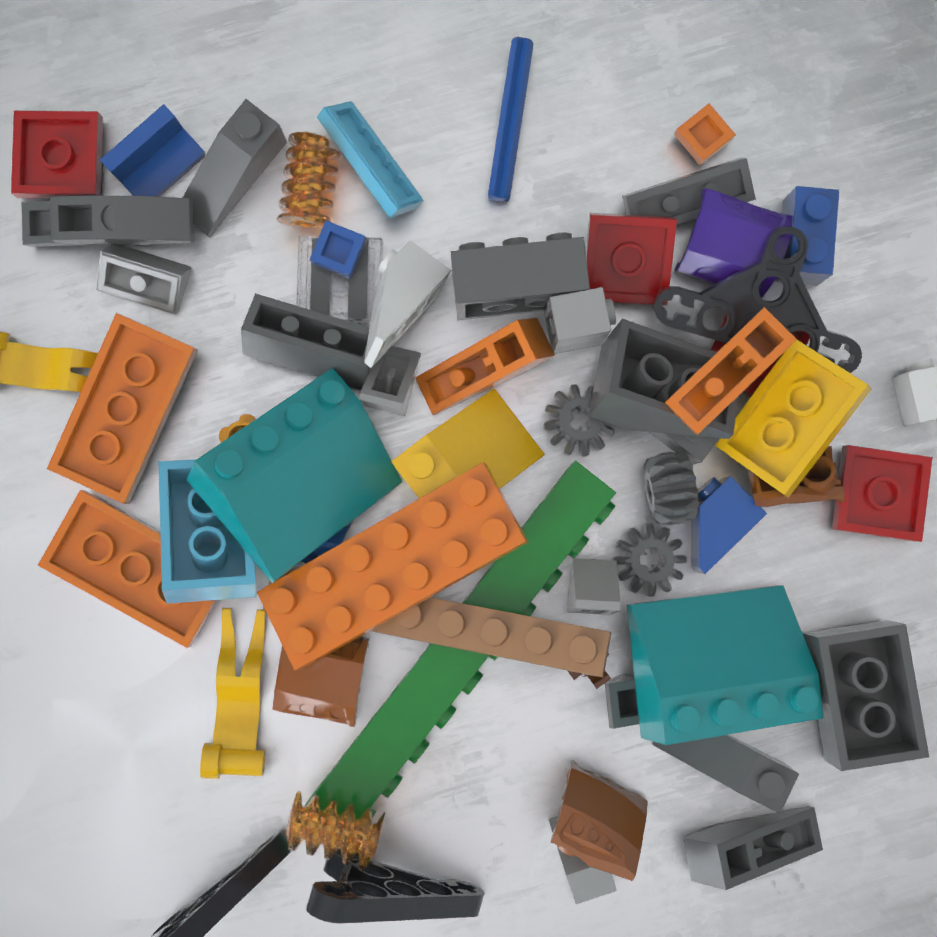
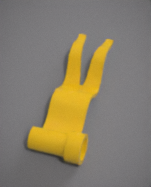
M0 331V384L81 393L87 377L71 372V368H92L98 353L74 348H45L9 342V333Z
M222 607L221 647L216 670V719L213 743H204L202 748L200 777L203 779H220L221 775H264L266 752L265 750H256L260 716V673L265 642V610L257 609L249 649L241 675L236 676V639L231 608Z

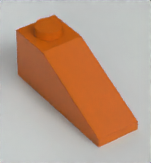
M764 307L680 387L665 404L698 435L797 339Z
M538 318L520 319L415 377L432 415H436L525 373L553 358L555 354Z

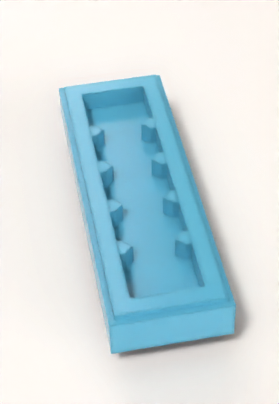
M349 101L323 107L317 119L388 217L393 218L416 210L424 200L354 103Z

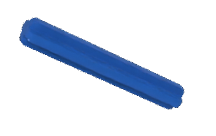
M515 37L511 41L488 189L489 199L499 202L509 201L534 45L533 41L529 38Z

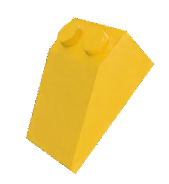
M493 388L422 437L391 462L420 499L482 462L487 464L501 489L542 458L545 453L495 388Z

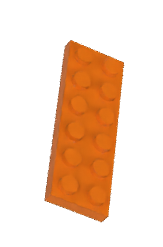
M482 462L274 583L257 591V594L294 671L325 657L527 544L529 541L487 464Z

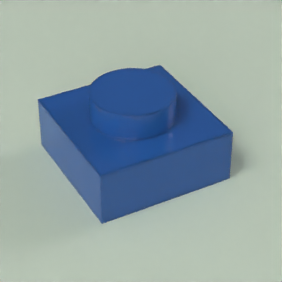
M326 220L309 260L314 265L351 279L366 244V236Z

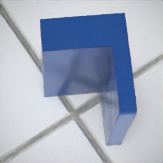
M163 104L104 155L100 161L132 196L160 197L198 164L206 154L182 127L175 115Z

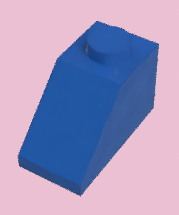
M731 476L721 478L719 481L712 477L697 492L699 498L698 513L695 519H691V567L697 573L706 574L767 515L761 506H755L754 499Z

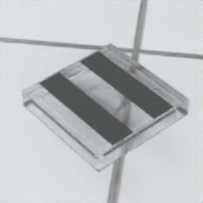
M298 236L296 306L352 323H370L375 290L382 276L378 269L383 261V238L366 237V244L350 279L311 263L309 259L319 236Z

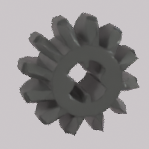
M571 385L569 389L571 400L563 392L558 391L555 393L554 398L560 407L547 405L545 408V413L557 418V420L545 422L543 428L547 431L558 429L559 433L550 440L552 446L557 445L563 438L568 441L564 448L565 455H571L575 444H578L581 456L586 457L590 453L589 442L597 450H602L605 447L604 441L598 434L608 437L614 435L615 430L611 426L603 424L604 421L589 417L593 386H589L585 391L584 397H581L578 385ZM577 411V415H580L582 412L587 414L589 419L585 422L588 430L582 431L581 426L577 430L571 427L570 422L574 418L571 412Z
M666 452L646 459L644 464L645 471L643 473L645 479L644 487L653 520L657 524L674 525L695 519L699 506L698 489L696 486V476H694L693 464L689 461V457L684 452Z
M652 523L644 524L643 538L637 529H628V536L633 543L629 544L626 541L618 540L616 546L626 551L625 557L615 556L612 558V561H617V565L626 564L627 567L618 573V580L625 581L634 576L629 585V591L637 593L644 583V591L646 596L649 597L655 596L656 582L664 592H670L672 587L667 577L670 576L674 579L682 580L684 576L681 571L673 568L674 563L683 564L687 562L686 556L673 554V551L680 548L683 544L681 539H674L666 543L670 535V529L662 527L655 536ZM647 548H650L651 554L658 555L659 558L658 565H651L653 567L652 571H649L648 566L640 564V556L647 555L645 551Z

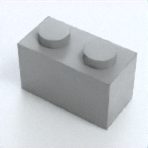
M603 287L550 297L544 313L549 341L554 354L600 346L611 332V325L616 324L613 301L611 298L605 299Z

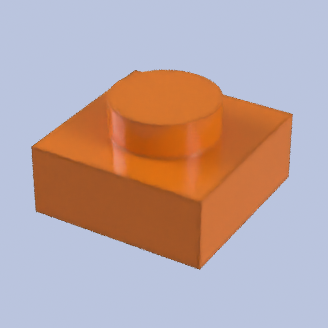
M708 103L677 128L674 136L701 166L729 144L736 134Z

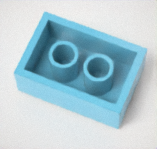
M196 459L158 461L162 592L166 603L256 597L255 562L187 481Z

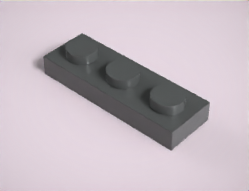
M738 158L622 195L627 215L674 217L677 219V225L698 217L703 199L700 197L703 189L718 191L745 202L756 200L747 158Z

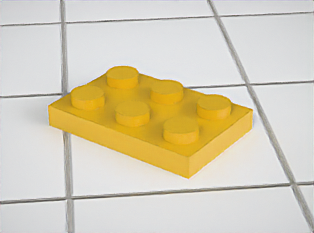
M796 340L783 353L736 416L733 436L730 439L720 438L715 446L789 498L872 389L869 384Z

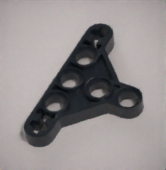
M780 226L773 229L765 239L757 262L709 288L696 292L679 286H669L658 292L654 299L653 308L655 315L664 325L723 343L730 341L765 307L791 334L796 331L806 332L810 338L808 347L816 352L819 350L821 336L826 337L821 344L827 348L839 350L841 345L845 344L844 350L850 353V357L848 360H840L838 366L849 373L856 370L861 363V348L855 340L844 334L826 329L800 276L808 250L807 238L801 230L792 226ZM786 233L794 235L798 242L796 253L787 259L778 258L774 252V242L776 239ZM767 277H778L783 284V291L780 297L773 301L763 300L759 294L761 282ZM674 295H679V302L683 306L693 309L695 299L702 301L695 311L694 325L687 324L691 317L683 312H675L673 318L667 317V310L662 307L663 301H671ZM714 306L723 308L727 314L725 325L718 330L705 328L702 321L705 311ZM818 352L825 358L835 363V360L831 358L829 355Z
M278 831L195 901L165 921L151 937H204L293 850L292 845L281 831Z
M334 845L329 847L323 870L336 881L315 882L312 885L306 911L319 920L338 924L476 917L479 915L485 893L480 887L466 881L454 879L437 880L376 862L356 849Z

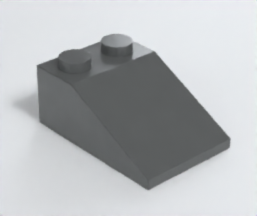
M622 318L601 345L589 417L632 431L730 439L734 434L737 398L696 435L665 402L717 352Z

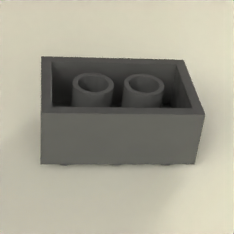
M555 233L546 236V241L530 243L528 238L515 237L504 240L502 242L503 246L485 247V244L482 242H470L460 245L457 251H451L457 321L545 311L550 297L590 290L584 237L572 238L571 233Z
M883 620L803 633L819 674L824 718L818 719L824 759L827 763L840 771L929 758L906 624Z

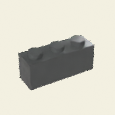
M255 293L241 327L242 353L252 358L316 377L333 368L349 387L362 390L370 367L364 363L369 327Z

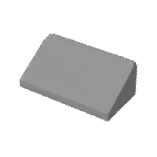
M109 245L100 252L96 290L177 314L190 277L191 267L126 246Z

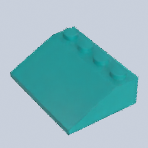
M333 368L196 459L187 478L190 485L271 583H274L402 483L361 401Z
M783 585L626 604L641 738L663 745H671L824 718L819 674Z

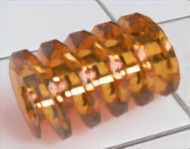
M294 132L288 136L289 144L292 147L286 151V159L290 163L283 170L284 176L288 180L284 181L281 185V191L286 197L281 198L278 204L280 210L284 213L278 215L276 219L282 224L293 227L317 228L318 225H324L326 220L331 222V218L321 214L320 210L332 208L334 205L333 201L323 197V193L336 191L335 184L326 181L325 176L337 175L338 169L328 164L327 161L339 159L341 153L331 148L329 140L321 135L310 132Z
M297 791L286 829L288 849L295 852L303 840H305L306 854L313 856L320 845H323L324 859L329 861L337 850L341 849L342 863L348 865L357 853L359 854L360 868L366 869L375 857L385 812L375 824L372 822L370 808H366L361 817L355 819L354 804L349 803L342 815L337 814L336 800L331 799L323 811L320 810L318 795H314L307 806H302L301 791Z

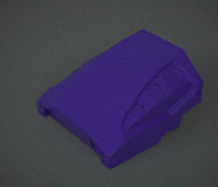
M703 189L700 196L703 198L690 240L681 262H677L674 271L716 284L757 262L768 234L777 227L792 226V216L755 206L718 191ZM782 234L774 242V252L778 258L784 259L792 234ZM767 277L761 282L759 286L761 298L764 297L777 277Z

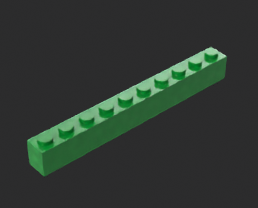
M576 460L572 462L521 527L529 542L494 561L462 603L531 616L537 607L532 603V600L541 589L548 593L563 574L558 567L567 555L575 558L589 541V538L584 535L594 521L601 525L616 506L610 500L617 492ZM430 643L316 788L304 807L345 840L354 829L361 833L376 813L371 808L381 794L388 798L403 779L398 773L407 760H410L413 764L418 761L430 744L425 737L435 725L442 729L457 709L452 705L461 691L469 695L483 677L479 668L486 659L490 657L495 661L498 657Z

